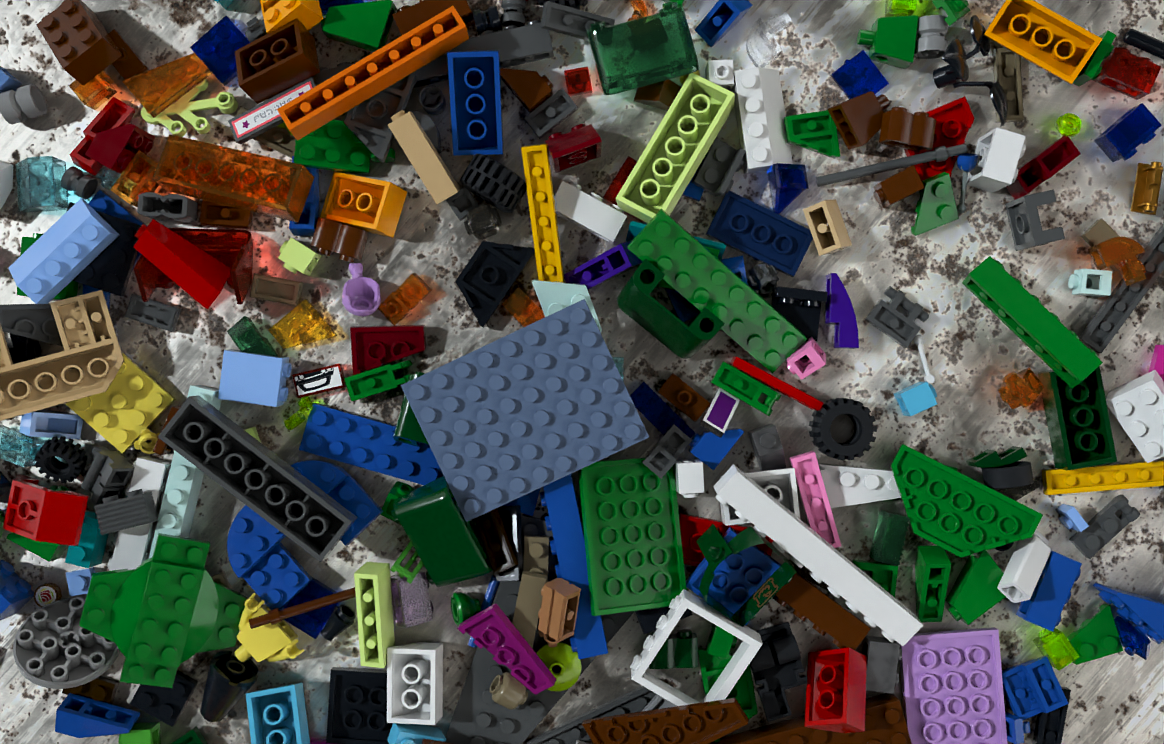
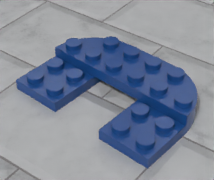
M306 460L290 465L358 517L341 538L345 546L349 545L384 512L360 484L342 467L330 462ZM245 505L235 517L229 530L227 539L229 562L237 577L244 578L257 595L265 601L270 610L276 608L281 610L313 578L280 542L286 535Z

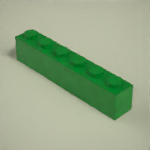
M991 256L970 272L962 282L1071 388L1081 383L1103 363L1094 350L1087 348L1079 340L1076 333L1068 330L1060 322L1057 315L1049 312L1036 296L1031 295L1017 278L1012 277L1004 269V266Z

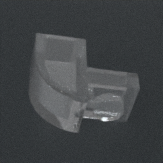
M787 12L781 16L775 14L765 24L759 18L752 26L747 37L746 50L755 67L763 68L781 54L782 48L774 36L789 26L792 19Z

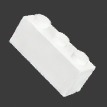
M562 181L554 195L556 214L613 245L627 220V215L624 214L625 211L615 204H612L611 207L603 203L604 199L593 192L590 195L581 191L582 187L573 181L568 183Z

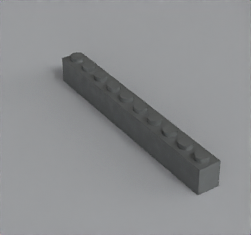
M541 20L531 21L527 26L522 27L516 25L507 26L503 29L504 31L495 33L494 31H484L480 33V36L472 38L469 36V40L450 50H499L500 69L554 57L549 30L541 28ZM447 53L415 71L418 77L413 88L449 80ZM343 62L331 69L320 67V73L314 75L313 78L316 79L319 85L353 64Z

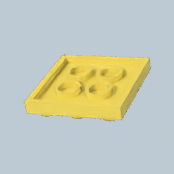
M122 352L124 363L106 392L66 403V405L117 450L125 453L133 445L134 441L139 439L140 431L145 428L148 429L176 399Z

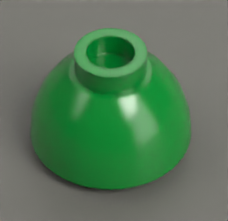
M462 592L453 593L451 597V611L453 619L458 626L481 611L478 598L473 599L470 595Z

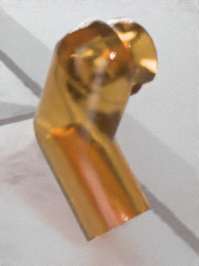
M629 0L634 9L632 18H629L627 21V25L631 30L644 25L646 22L648 10L643 0Z

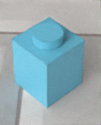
M918 382L894 393L904 416H913L937 405L935 399L937 393L928 382Z

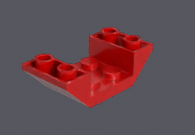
M26 475L16 476L12 480L3 529L34 541L78 546L89 496L74 491H53L38 486V479Z

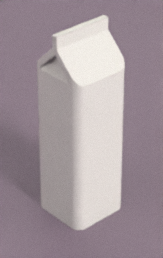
M1037 529L1031 538L1018 541L997 587L1013 603L1030 600L1052 551L1048 546L1049 541Z

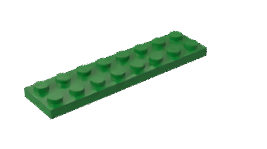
M663 209L652 218L627 246L640 260L644 261L647 259L663 272L665 276L662 279L699 311L707 308L725 324L721 330L772 374L807 340L800 330Z

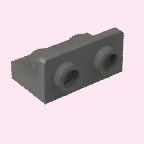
M715 138L691 183L714 196L728 193L734 183L732 177L744 164L745 159L743 156L746 151L742 148L736 150Z

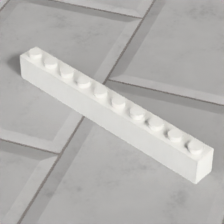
M734 464L713 486L717 493L716 499L726 507L731 505L736 509L734 513L742 521L747 522L749 520L755 525L753 528L763 538L766 536L770 537L773 540L772 544L780 552L784 553L787 551L792 555L791 560L798 567L803 568L805 566L810 570L809 574L818 583L825 582L828 585L827 589L836 598L842 596L847 600L845 604L853 612L857 613L860 611L864 614V620L873 628L876 626L883 630L881 633L891 643L897 641L901 646H904L923 626L912 611Z

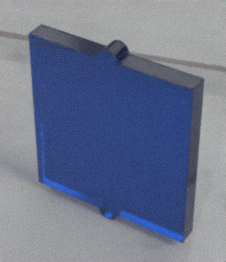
M864 50L852 59L845 60L844 65L830 75L848 99L870 91L876 94L889 84Z

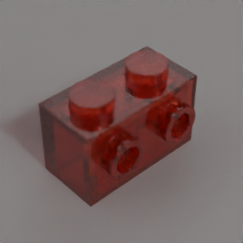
M1115 47L1110 55L1101 62L1102 70L1093 81L1138 100L1150 94L1161 66L1154 64L1153 60L1131 54V51L1126 48Z

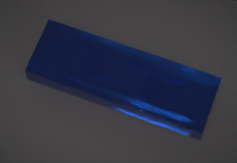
M644 381L630 395L635 407L663 435L672 424L677 426L689 438L695 434Z

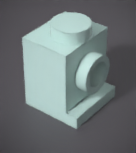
M1095 269L1074 270V274H1071L1068 280V286L1072 289V295L1110 296L1113 271Z

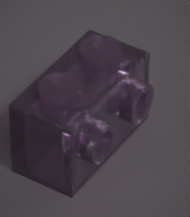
M419 571L411 584L407 582L408 578L405 576L403 578L398 575L391 577L392 605L396 627L408 628L433 621L432 613L434 608L429 599V581L425 572Z

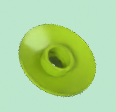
M559 642L556 647H549L548 644H545L537 651L538 657L557 679L554 686L547 690L564 691L577 682L581 674V660L578 658L577 652L573 653L570 645ZM555 665H559L561 667V671L555 673L553 672L552 667Z

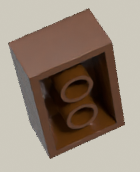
M81 0L63 1L58 8L49 15L44 16L36 24L62 68L83 86L122 56L96 14Z
M298 18L235 51L239 87L257 104L320 73L315 39Z

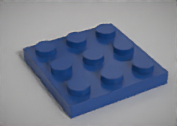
M729 527L724 533V537L729 543L739 533ZM756 545L746 548L735 555L731 553L714 570L715 576L710 584L708 595L734 614L781 564ZM706 558L702 560L686 580V587L702 599L704 597L699 586L708 567Z

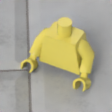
M253 593L244 603L245 608L238 625L240 632L236 637L242 645L234 652L237 659L245 662L252 656L257 662H261L264 659L268 662H275L289 658L294 659L303 653L304 649L299 650L296 647V643L299 642L296 639L298 635L284 619L281 623L275 625L269 623L253 629L250 628L249 619L268 614L270 610L264 604V600L261 602L256 601V594Z

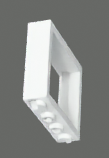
M683 589L679 596L677 595L675 599L671 600L670 610L666 616L662 615L656 624L657 630L653 636L649 635L643 644L644 649L640 656L635 655L634 661L630 666L631 679L677 706L700 703L646 672L688 608L743 641L701 703L724 700L762 646L761 636L748 626L742 627L702 599Z

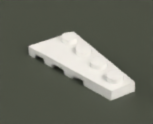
M818 464L831 508L901 498L891 470Z

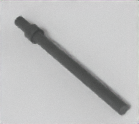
M966 144L947 148L940 146L930 152L816 177L817 186L820 187L930 161L942 162L946 161L948 157L966 154L967 147Z

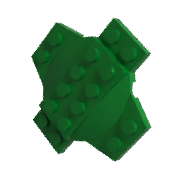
M158 533L153 556L143 561V564L136 569L92 573L79 626L116 643L118 649L125 656L120 682L172 688L180 663L188 660L196 653L235 647L236 636L239 633L238 625L247 597L221 583L218 584L213 581L208 570L204 567L210 542Z

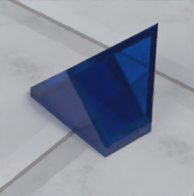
M776 163L767 171L773 212L780 214L805 189H809L805 165Z

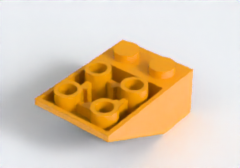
M260 0L266 33H270L297 18L309 31L323 19L319 0Z

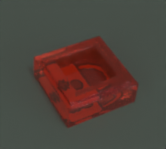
M588 66L564 71L569 96L592 93Z

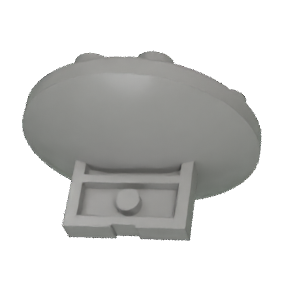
M74 597L49 603L35 610L20 626L14 639L13 655L17 668L26 679L46 688H73L98 678L115 662L120 653L116 643L79 626L86 598Z

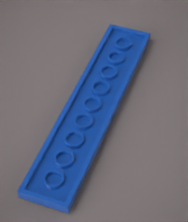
M312 403L299 450L421 485H426L444 476L428 444L419 442L417 447L394 440L393 435L396 426ZM541 488L502 506L520 505L521 513L533 516Z

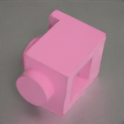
M810 337L807 342L802 344L787 358L786 365L792 374H797L802 380L826 365V354L813 337ZM807 355L808 359H802V357Z

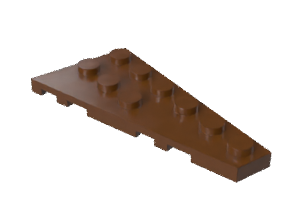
M736 698L587 719L583 721L582 726L594 744H709L747 725L749 719Z

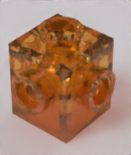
M1028 367L1017 374L1013 371L1003 377V383L998 391L1001 399L1008 403L1013 410L1019 406L1024 408L1031 405L1038 398L1044 385L1031 368Z

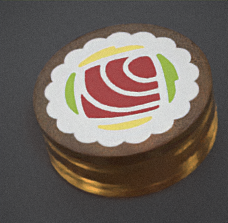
M55 583L40 585L34 592V601L39 607L62 598V591Z

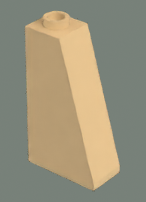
M401 110L390 117L393 121L388 124L390 130L436 205L459 192L461 189L412 111L405 113L404 110Z

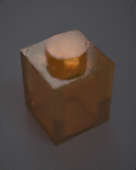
M105 71L100 72L84 86L77 80L69 85L82 103L94 110L98 109L117 93L116 89L111 85L114 81Z

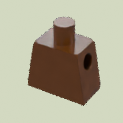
M870 91L827 109L848 150L865 145L881 129L883 110L889 107L890 102L885 95L881 94L876 97L874 92Z

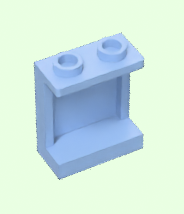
M235 349L224 350L218 399L272 407L282 406L287 401L289 389L286 387V381L290 377L292 369L289 357L247 353Z

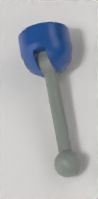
M966 153L957 156V166L963 171L960 202L957 205L958 213L966 211L964 203L968 172L976 167L978 163L977 154Z

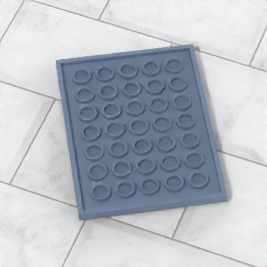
M585 299L401 385L466 522L649 438Z

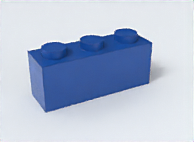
M1051 551L1030 600L1021 602L1016 615L1053 632L1054 628L1061 621V612L1064 605L1070 600L1071 589L1074 582L1080 576L1082 563Z

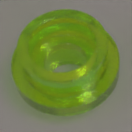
M1066 113L1057 119L1055 126L1061 135L1073 137L1081 129V120L1075 114Z

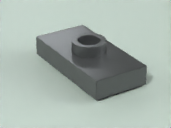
M132 294L125 317L174 332L181 309Z

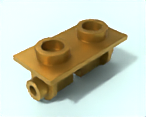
M1151 162V165L1138 163L1131 212L1156 215L1162 172L1164 170L1161 162Z

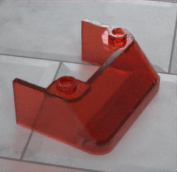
M169 228L231 268L230 275L226 281L227 286L234 289L237 304H243L252 284L253 240L251 233L247 230ZM141 255L133 268L143 302L149 301L155 288L170 289L176 285L173 280L143 255Z

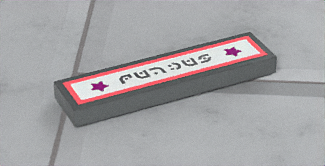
M310 77L228 120L236 143L241 145L282 124L284 121L276 109L318 85L316 79Z

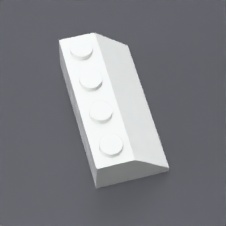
M756 67L734 71L732 92L735 93V115L740 147L746 151L743 156L745 159L743 164L744 174L793 167L790 143H787L784 124L786 115L779 70Z

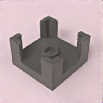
M1054 189L1023 196L1005 204L1016 251L1065 239L1062 227L1042 231L1037 206L1056 201Z

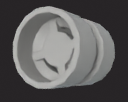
M928 15L918 18L916 33L918 39L915 42V57L921 59L943 57L948 47V40L944 37L948 33V24L944 20L946 16Z
M35 84L19 87L16 92L9 90L0 93V113L9 124L13 125L26 121L28 117L33 119L47 114L45 98Z

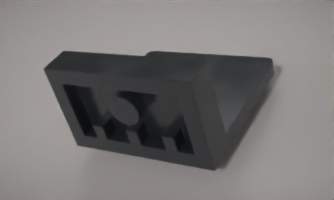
M778 286L773 290L771 306L806 336V341L810 337L817 341L821 303L827 302L828 292Z

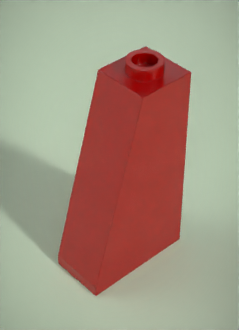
M152 219L148 226L142 224L135 234L138 241L134 248L198 303L209 309L221 293L232 269L158 221Z

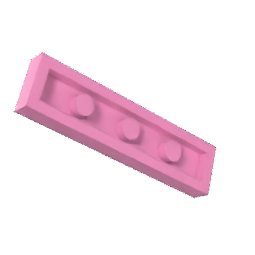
M810 451L790 457L791 466L795 468L796 483L809 527L834 548L840 547L841 542L815 452Z

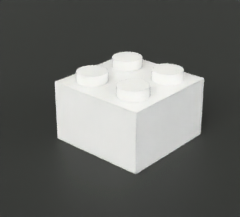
M996 127L980 137L974 154L978 155V163L972 171L968 172L967 185L993 193L1014 183L1018 176V169L1016 168L1018 160L1022 158L1026 149V145H1024L1026 136Z

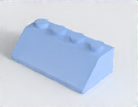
M81 198L8 269L16 285L35 304H48L107 248L119 234Z

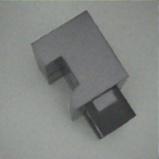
M105 446L93 447L90 455L94 460L92 464L85 466L81 472V475L84 477L81 488L93 493L90 500L95 506L103 504V498L118 495L120 499L125 489L124 485H127L135 467L120 451H109Z

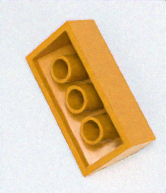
M1006 0L984 33V36L1070 85L1102 41V38L1034 0Z

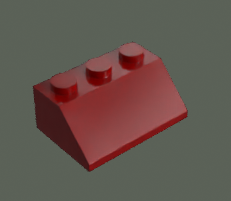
M849 647L810 652L808 654L805 727L839 733L865 732L867 657Z

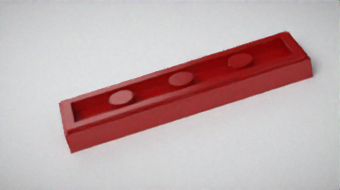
M737 356L733 357L730 365L812 410L818 411L824 404Z

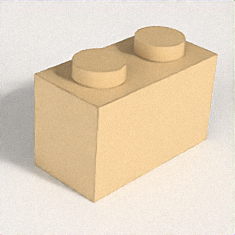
M836 199L824 200L803 209L819 256L832 254L852 246Z

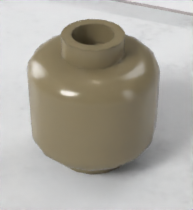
M505 672L502 675L498 674L491 683L490 693L492 694V700L509 710L523 705L528 697L526 687L513 677L510 672Z

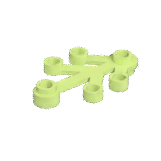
M196 74L191 79L192 86L175 104L168 105L176 95L181 94L185 89L182 81L174 77L167 82L168 90L157 101H150L143 106L141 116L147 123L153 125L162 124L169 129L174 137L181 138L187 132L186 127L181 121H173L168 115L177 114L190 123L199 134H206L211 129L210 123L206 118L197 117L192 112L219 108L222 113L231 114L238 108V102L233 94L229 92H221L216 98L193 101L201 91L206 90L208 87V81L204 75ZM205 123L202 128H199L201 124ZM177 127H181L179 131L175 132Z

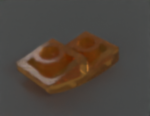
M413 273L396 291H393L383 301L378 310L393 325H396L432 289L416 273Z

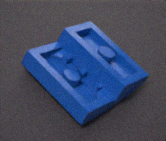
M1047 656L1033 659L1002 671L1003 692L1013 714L1021 717L1022 720L1041 712L1049 713L1069 704Z

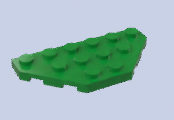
M901 444L890 465L912 532L958 557H965L973 553L1031 538L1043 514L904 444Z

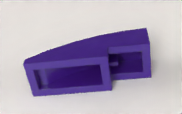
M830 273L826 275V292L828 294L827 302H825V324H834V348H859L858 327L851 300L837 273Z

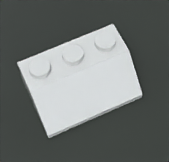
M795 468L745 473L800 518ZM720 503L722 522L726 526L751 523L749 520L747 522L742 521L734 513L736 509L731 505L726 507Z
M417 642L388 647L387 723L436 725L443 716V643Z

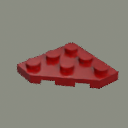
M965 96L926 112L929 114V117L936 119L933 147L925 152L934 151V148L940 146L947 148L965 143L966 135L975 119ZM904 149L907 157L925 153ZM957 156L948 157L946 161L942 162L930 161L917 164L914 167L921 181L943 172L949 173L951 177Z

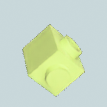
M291 237L289 241L286 240L279 250L281 254L278 258L285 262L283 267L294 274L299 271L310 276L322 255Z

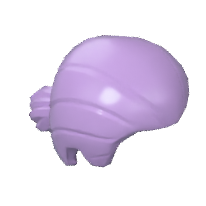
M362 263L349 264V271L352 279L348 280L343 287L342 303L345 309L353 315L368 316L373 314L380 305V287L374 279L363 277Z

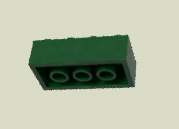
M1100 366L1074 388H1071L1053 370L1038 372L1055 468L1074 470L1117 462Z

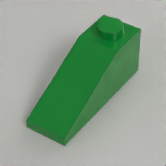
M937 545L918 546L915 562L916 616L921 622H942L951 562L945 550Z

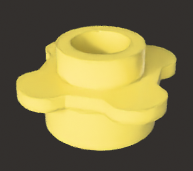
M147 428L142 429L139 439L133 443L134 448L140 449L146 454L155 453L153 449L160 433L150 432V429Z

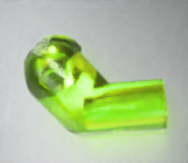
M305 396L298 401L301 409L284 421L287 429H295L309 416L314 403L311 402L310 397Z

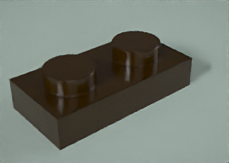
M99 676L86 684L63 689L62 693L66 695L72 693L95 701L113 704L119 681Z

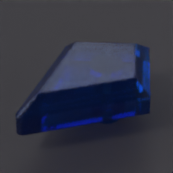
M1117 616L1114 622L1122 646L1125 647V652L1130 656L1137 654L1146 660L1149 657L1151 641L1127 620Z

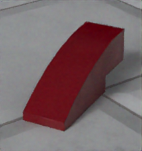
M1066 134L1020 166L1016 180L1007 186L1006 189L1014 200L1021 198L1042 182L1051 178L1081 153Z

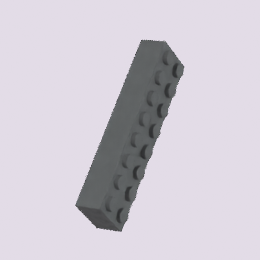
M199 395L189 396L158 436L159 439L319 562L323 561L358 518Z

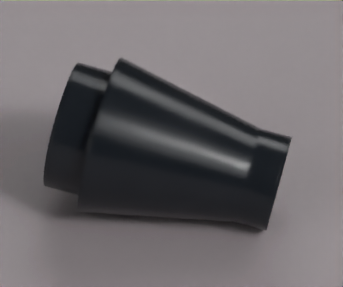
M344 604L335 607L325 627L321 630V635L326 640L332 641L337 635L353 625L356 618L355 612Z

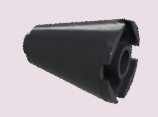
M220 651L213 656L210 661L200 713L205 720L209 722L221 721L257 681L259 670L251 659L241 662L236 656L231 655L233 651Z

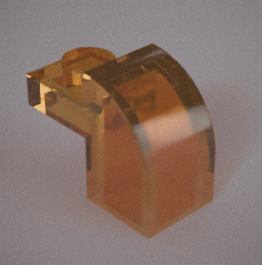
M1114 237L1088 249L1097 270H1103L1117 264L1127 286L1146 279L1145 267L1136 257L1144 253L1145 250L1137 241L1128 237Z

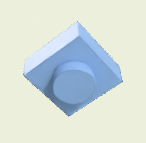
M1062 504L1055 509L1061 516L1059 517L1060 522L1067 529L1082 532L1089 526L1074 506Z
M94 567L66 572L70 597L87 594L92 573H95Z

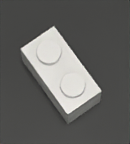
M698 458L677 460L674 463L677 492L683 495L684 498L699 497L698 493H705L703 462Z

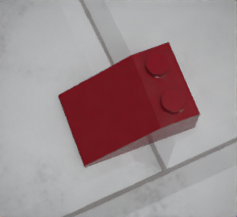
M585 124L576 125L571 128V132L562 134V132L554 133L548 137L549 140L545 141V144L548 145V153L555 173L601 157L602 141L591 124L587 126Z

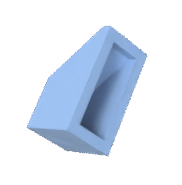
M39 410L22 415L19 432L31 437L53 438L57 436V438H60L62 436L66 437V439H80L83 419L77 414Z

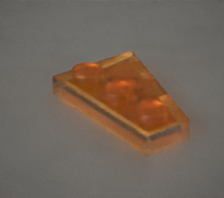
M192 53L122 82L151 116L155 118L210 76L212 72L195 53Z

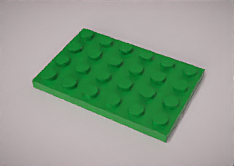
M645 458L600 461L578 470L592 616L668 607L671 600L675 599L677 595L679 596L683 589L687 591L674 465L662 478H659L642 463Z

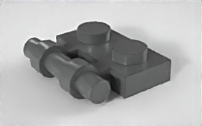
M889 286L884 294L891 299L890 302L886 303L880 299L865 320L903 348H907L921 329V327L914 323L915 319L918 318L925 322L929 314L922 310L923 307L920 304H914L907 299L902 291H896ZM898 305L908 311L907 316L896 310Z

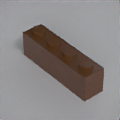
M797 573L773 597L783 607L788 604L794 608L792 613L805 622L806 619H809L813 622L812 628L821 635L825 636L828 633L834 638L832 642L840 649L849 647L856 650L871 629L867 624Z

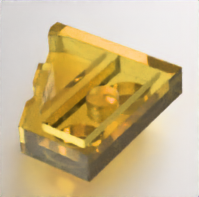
M308 299L303 300L268 330L283 349L337 336Z

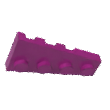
M497 603L463 621L457 629L463 634L467 632L475 639L473 643L480 649L484 647L494 655L493 660L499 665H506L512 670L511 675L535 695L554 686L557 679Z

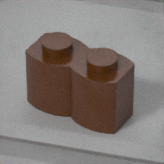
M893 107L892 110L883 113L879 143L917 152L931 150L936 119L929 117V114L925 112H915L912 114L907 112L906 108Z
M319 217L311 246L317 247V253L331 256V253L334 252L340 254L339 259L354 263L355 259L362 260L369 232Z

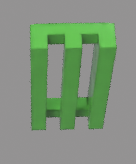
M411 541L390 569L392 572H399L398 576L401 578L404 576L408 578L407 582L410 584L424 566L423 562L420 561L412 573L408 571L419 556L416 551L404 567L400 565L413 547Z

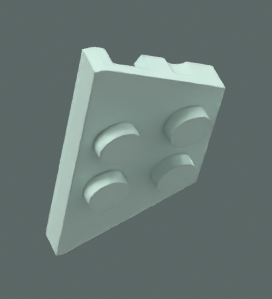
M532 280L545 317L585 299L600 333L602 332L585 284Z

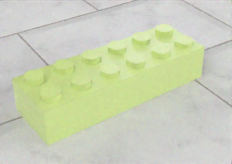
M690 72L615 198L618 207L646 223H649L661 209L670 216L735 106V93Z

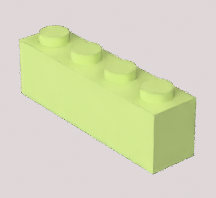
M366 562L354 573L361 666L385 668L387 665V648L395 646L390 563Z

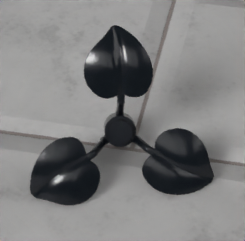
M973 15L970 19V31L976 44L975 49L966 54L959 39L953 40L942 57V60L949 65L933 70V79L939 89L952 84L954 88L960 86L988 87L992 103L1001 120L1000 127H1002L1006 122L1008 114V102L998 81L994 83L990 81L964 82L969 78V67L966 60L981 51L983 56H987L990 51V40L984 36L986 29L977 15Z

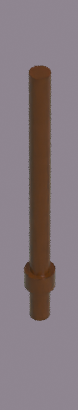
M391 576V586L397 585L396 576ZM355 587L281 610L279 608L269 610L268 614L249 619L250 628L253 629L269 623L275 625L281 623L283 619L355 598Z

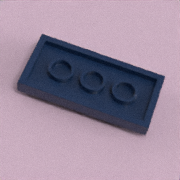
M730 190L728 193H725L705 234L768 266L773 265L776 270L790 277L795 276L813 239L809 229Z

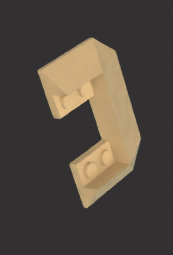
M103 290L50 303L64 347L62 352L13 364L0 323V421L100 394L108 390L124 363V358Z

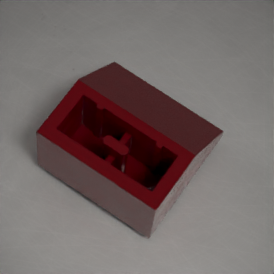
M132 123L98 132L85 155L115 172L132 178L141 169V162L144 156L152 150L155 136Z

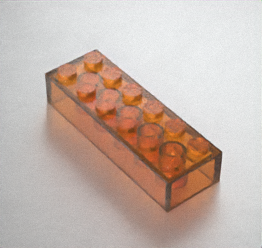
M169 134L152 180L169 192L299 222L315 177L301 164Z

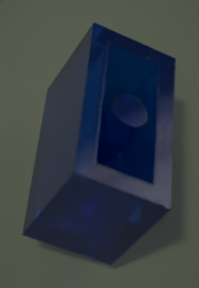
M1141 103L1129 109L1100 134L1094 142L1112 162L1122 158L1125 161L1137 152L1136 147L1141 143L1144 145L1156 136L1154 132L1162 125L1147 107Z

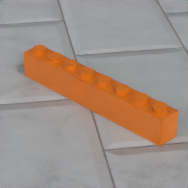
M451 6L276 110L289 131L298 141L469 40L467 27L454 6Z

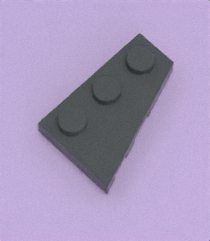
M50 303L0 305V323L3 332L63 346Z

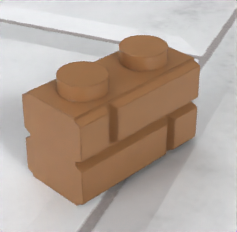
M556 578L544 584L541 590V595L543 596L542 605L538 612V630L544 634H549V637L556 641H562L574 635L581 588L569 584L570 582L563 578Z

